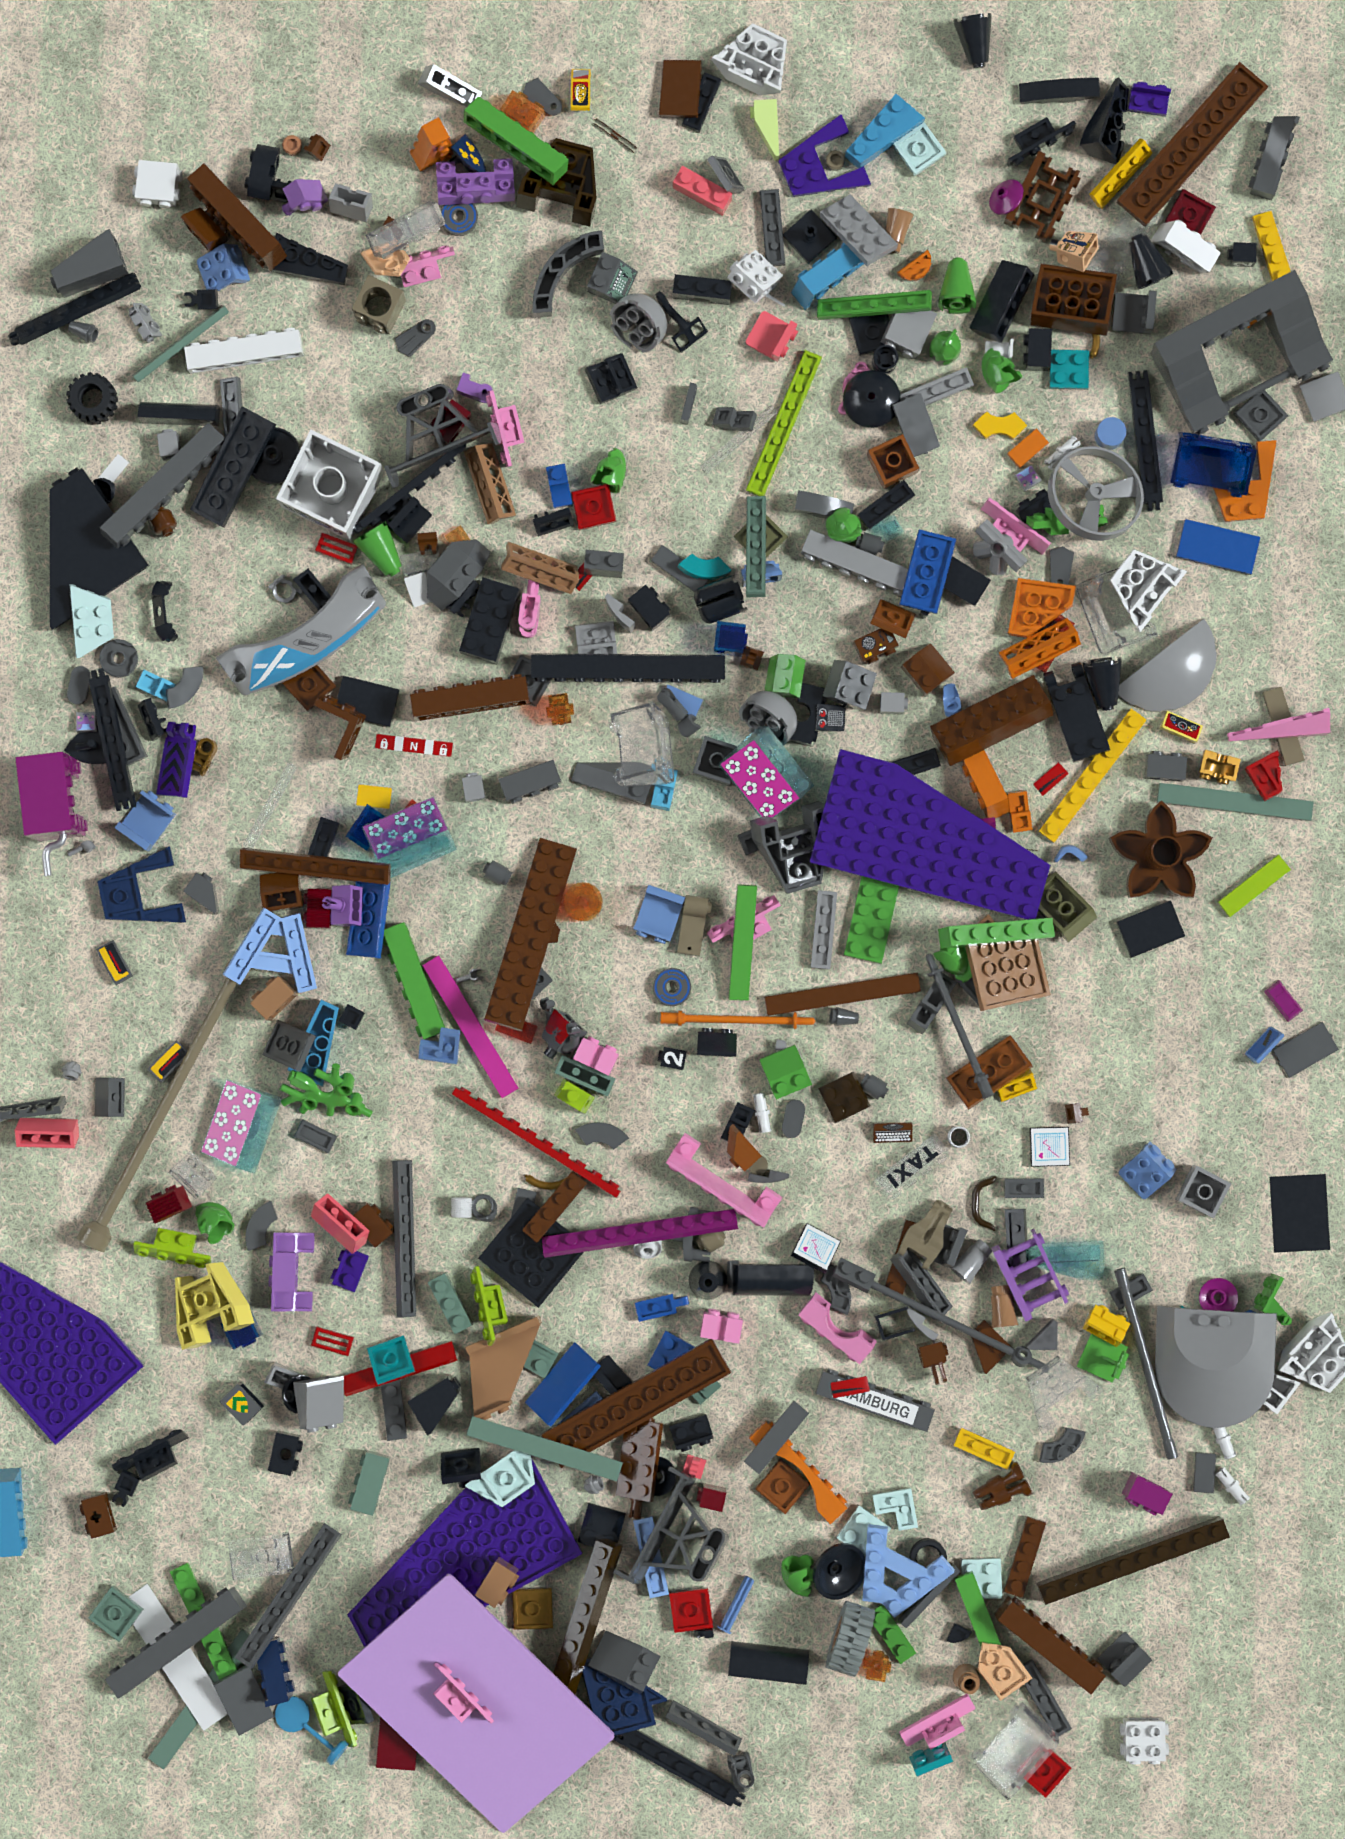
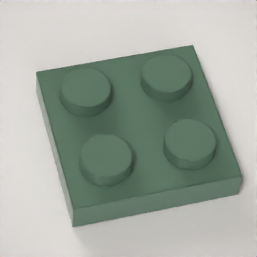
M113 1585L91 1613L89 1619L120 1642L144 1609Z

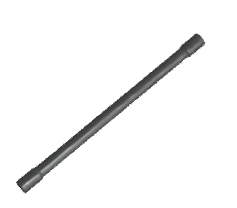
M1119 1268L1114 1270L1118 1287L1121 1290L1154 1407L1167 1460L1178 1457L1177 1449L1170 1432L1137 1315L1126 1268Z

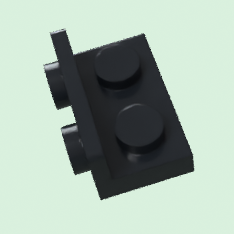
M1042 489L1035 494L1036 497L1029 500L1027 498L1019 503L1020 507L1017 508L1016 512L1022 522L1026 524L1027 516H1034V513L1045 514V508H1051L1048 490Z
M706 1414L669 1426L676 1450L680 1449L681 1452L692 1449L691 1445L699 1443L700 1446L711 1443L710 1439L714 1438Z

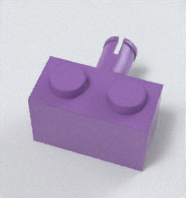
M296 179L283 188L288 202L282 205V210L287 216H290L296 210L318 211L323 207V204L328 202L320 180Z
M354 885L332 886L331 897L327 896L322 900V902L327 903L322 904L323 908L331 909V925L341 927L361 926L362 887Z

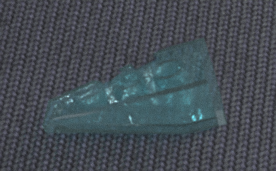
M1102 1240L1042 1244L1054 1272L1081 1280L1103 1279L1104 1244ZM1037 1245L1028 1249V1261L1042 1255ZM1045 1262L1035 1266L1041 1269L1049 1270Z

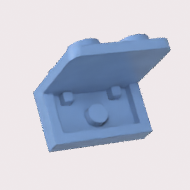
M222 244L197 259V265L206 289H218L220 291L232 283H246L250 281L248 269L242 258V252L236 244Z
M1149 1141L1138 1155L1119 1170V1175L1142 1199H1147L1170 1180L1177 1169L1173 1162L1166 1159L1160 1149Z

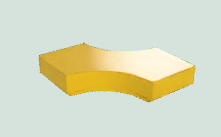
M986 412L973 424V427L985 439L992 435L1002 434L1013 440L1027 427V424L1015 412L1005 417L993 416Z

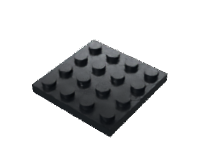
M527 1197L478 1259L539 1308L584 1252L544 1258L542 1238L536 1243L522 1231L540 1209L538 1205ZM555 1221L542 1237L571 1232Z

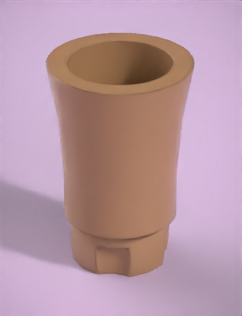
M888 208L885 231L898 243L897 249L891 253L899 254L901 246L904 244L906 233L914 216L908 211Z
M1009 1285L991 1287L992 1328L1019 1325Z
M962 1664L954 1670L953 1682L962 1692L973 1694L979 1689L980 1675L977 1668L973 1665ZM967 1679H971L970 1683H965Z

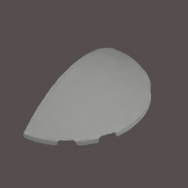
M1205 619L1201 620L1119 685L1118 696L1130 705H1136L1152 712L1175 710L1195 700L1209 684L1216 665L1215 639Z

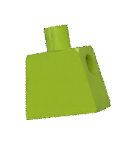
M566 1079L562 1080L554 1096L586 1114L595 1099L594 1096Z

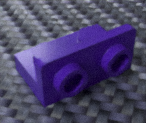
M1146 82L1133 83L1128 111L1166 117L1171 89L1165 85L1151 86Z
M347 1249L345 1251L341 1250L338 1261H340L338 1269L334 1268L330 1278L333 1280L332 1285L355 1292L369 1255L359 1251L351 1254Z

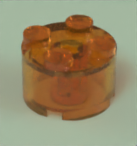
M590 883L574 884L567 890L564 896V908L567 914L578 922L594 920L599 916L603 907L601 893ZM580 898H583L584 900H589L586 903V907L578 905L580 903Z

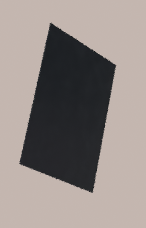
M1326 1174L1269 1177L1274 1253L1330 1250Z

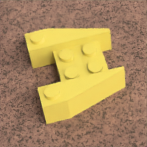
M223 1262L205 1264L208 1275L194 1281L193 1276L175 1278L176 1325L182 1350L198 1348L212 1342L206 1321L217 1316H221L225 1331L242 1329L254 1323L247 1300Z

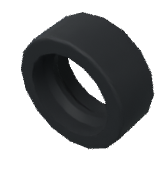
M921 1539L910 1550L909 1559L918 1563L917 1553L926 1546L934 1547L939 1552V1555H943L947 1560L946 1550L935 1539Z

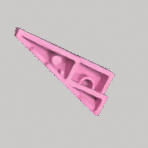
M1325 708L1322 711L1289 717L1263 724V726L1227 733L1228 740L1244 741L1324 736L1330 733V709Z

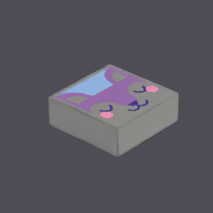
M1032 465L1015 474V478L1024 492L1042 481Z
M76 712L77 733L97 732L95 712Z

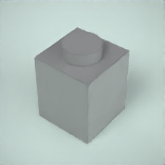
M173 429L162 430V433L157 434L160 457L163 460L171 459L181 449L179 434L173 431Z
M881 692L880 714H903L904 710L908 709V698H904L905 693Z
M477 773L466 774V778H462L466 802L486 800L482 776L477 775Z

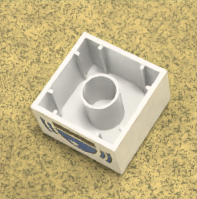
M310 430L276 500L282 508L351 541L354 535L353 528L361 521L385 472L381 463Z

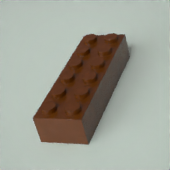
M205 163L187 178L191 184L188 187L196 199L204 203L205 208L218 218V222L231 232L230 234L237 242L240 241L245 251L249 255H253L256 259L255 261L262 269L266 267L271 271L287 257L281 244Z
M516 674L511 675L510 679L503 680L502 677L492 678L491 682L483 683V680L472 681V685L464 686V683H457L452 685L453 688L445 689V686H437L433 688V691H426L425 689L414 690V694H410L413 718L417 722L530 704L526 677Z
M1032 675L931 725L930 730L936 745L949 766H952L1054 714L1049 698L1035 676Z
M1007 1596L994 1613L997 1620L1092 1695L1106 1677L1101 1664L1093 1658L1091 1660L1087 1659L1089 1656L1077 1645L1075 1648L1072 1647L1073 1643L1062 1633L1057 1635V1631L1047 1621L1042 1623L1039 1615L1031 1608L1027 1611L1024 1603L1016 1596L1013 1599Z

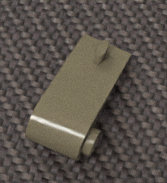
M686 895L677 953L700 957L706 914L711 913L712 903L708 902L709 898Z

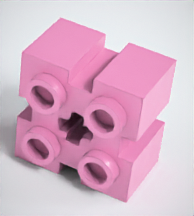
M590 1036L587 1039L583 1038L573 1059L606 1075H610L619 1056L616 1053L617 1049L607 1044L604 1048L598 1045L599 1040Z
M708 1308V1312L704 1311L700 1337L739 1344L743 1319L739 1317V1313L728 1312L727 1315H722L720 1310Z

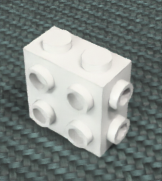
M139 160L138 166H135L134 176L137 178L136 185H133L132 195L136 201L146 207H150L151 204L159 205L161 208L176 206V201L180 200L178 182L182 181V170H180L177 163Z
M755 250L751 254L746 253L740 259V262H734L730 267L731 272L727 278L754 303H757L777 286L783 275L763 255Z
M1123 1718V1723H1120V1735L1123 1736V1743H1120V1754L1124 1755V1759L1129 1761V1764L1134 1765L1141 1764V1761H1148L1149 1764H1160V1761H1166V1755H1169V1745L1165 1740V1735L1169 1734L1168 1723H1165L1163 1718Z

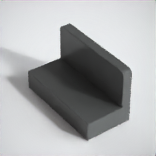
M95 1078V1117H124L125 1078Z

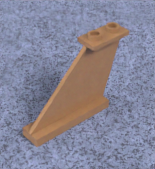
M540 1316L494 1334L495 1341L492 1346H488L487 1340L482 1339L465 1347L470 1358L474 1417L486 1420L492 1417L491 1413L498 1411L500 1414L509 1410L508 1406L512 1404L511 1397L542 1323Z

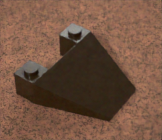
M555 138L550 146L568 158L567 172L552 185L530 169L522 178L517 193L516 207L535 212L540 197L574 206L572 222L590 227L595 214L597 199L593 148Z

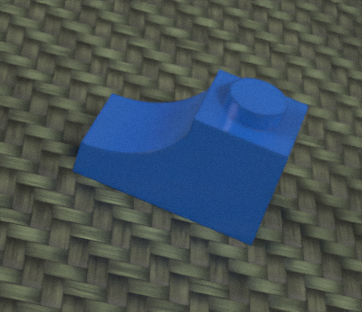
M565 463L546 467L554 509L573 505Z

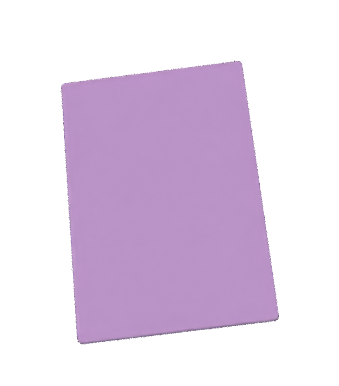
M451 1574L443 1577L338 1672V1676L502 1833L510 1829L614 1739V1732ZM436 1662L441 1666L445 1664L452 1671L450 1675L454 1679L459 1678L465 1684L463 1689L468 1694L472 1692L479 1699L477 1703L481 1708L486 1706L492 1712L490 1716L494 1720L492 1724L476 1709L461 1723L433 1695L447 1680L434 1666Z

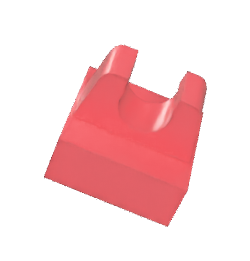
M688 1454L682 1472L701 1479L706 1459Z

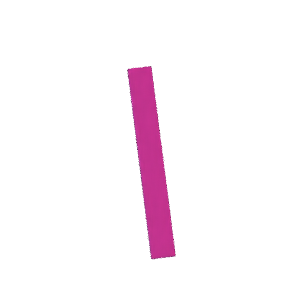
M437 956L422 965L501 1098L519 1089L441 957Z

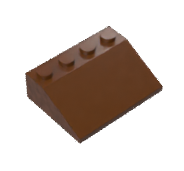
M1041 264L1031 311V326L1107 336L1117 274L1091 270L1081 272L1069 267Z

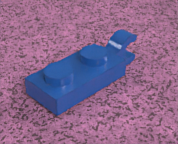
M672 1293L635 1302L638 1320L641 1322L677 1313L676 1307L688 1305L689 1300L688 1296L674 1299Z

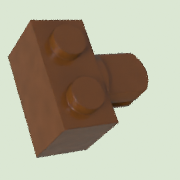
M940 1339L916 1344L922 1367H931L935 1385L939 1384L936 1365L939 1367L942 1382L946 1383L947 1378L943 1363L947 1361L946 1356L949 1355L947 1345L944 1342L942 1343Z

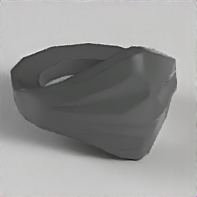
M481 1194L472 1201L471 1208L475 1218L483 1222H492L495 1219L497 1204L492 1197ZM479 1200H489L492 1210L489 1215L479 1214L476 1209V1204Z

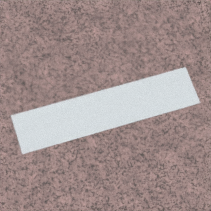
M148 1584L129 1596V1598L144 1609L133 1625L146 1644L150 1643V1645L156 1643L155 1638L163 1632L167 1635L172 1631L170 1627L174 1623ZM190 1648L162 1668L203 1731L228 1714L213 1686L212 1680Z

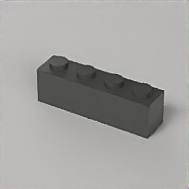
M1274 116L1271 122H1267L1264 131L1267 134L1266 140H1262L1259 151L1262 152L1261 157L1256 159L1254 165L1256 174L1255 177L1251 176L1248 185L1251 188V195L1271 201L1274 198L1283 172L1281 168L1284 166L1288 156L1287 148L1290 147L1295 133H1292V131L1298 124L1300 117Z

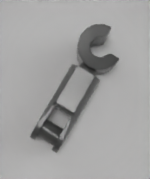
M664 688L658 694V701L677 722L681 720L678 723V729L682 736L688 738L701 728L699 724L694 723L697 719L696 716L692 714L686 716L688 711L676 699L670 689Z

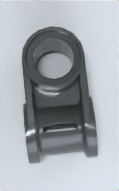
M745 1751L741 1755H727L728 1768L731 1772L735 1789L741 1793L747 1792L755 1781L749 1753ZM740 1778H746L748 1785H743L740 1782Z

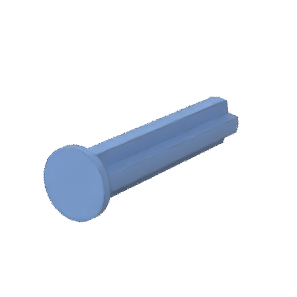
M744 1577L721 1625L717 1626L720 1630L728 1634L732 1633L730 1629L754 1583L752 1578Z

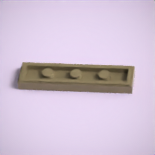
M1282 687L1262 693L1271 722L1291 717ZM1298 737L1276 738L1285 766L1305 760Z

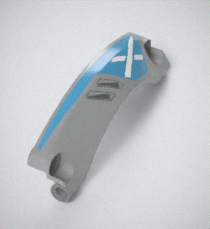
M361 564L344 575L326 604L314 616L296 629L269 641L255 644H236L217 656L216 659L242 695H249L291 679L327 659L354 638L385 607L386 601L372 581V577L364 565Z

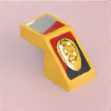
M572 69L571 111H590L591 69Z

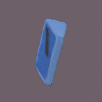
M1269 1027L1246 1051L1245 1055L1254 1064H1259L1282 1040L1284 1034L1273 1027Z

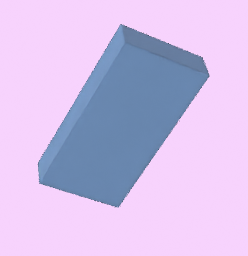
M667 685L666 688L672 691L676 699L688 711L687 715L692 714L696 716L703 700Z

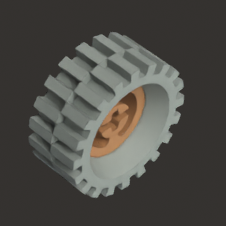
M849 1601L844 1602L828 1649L827 1669L852 1677L856 1676L862 1664L875 1617L874 1609Z

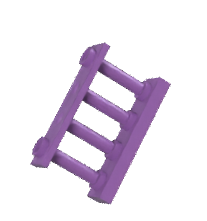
M1035 1229L1031 1230L1034 1238L1012 1248L1001 1250L999 1245L992 1247L993 1254L1025 1321L1033 1319L1031 1312L1034 1311L1033 1309L1054 1299L1062 1297L1064 1303H1068L1066 1296L1069 1295L1065 1284H1060L1042 1246L1045 1241L1041 1233L1037 1234ZM1035 1245L1038 1246L1042 1255L1016 1267L1008 1266L1007 1260H1009V1257ZM1044 1262L1046 1263L1050 1271L1049 1273L1025 1284L1020 1283L1017 1285L1015 1280L1018 1277L1017 1274ZM1054 1280L1058 1288L1057 1290L1031 1302L1029 1300L1025 1302L1023 1295L1026 1294V1291Z

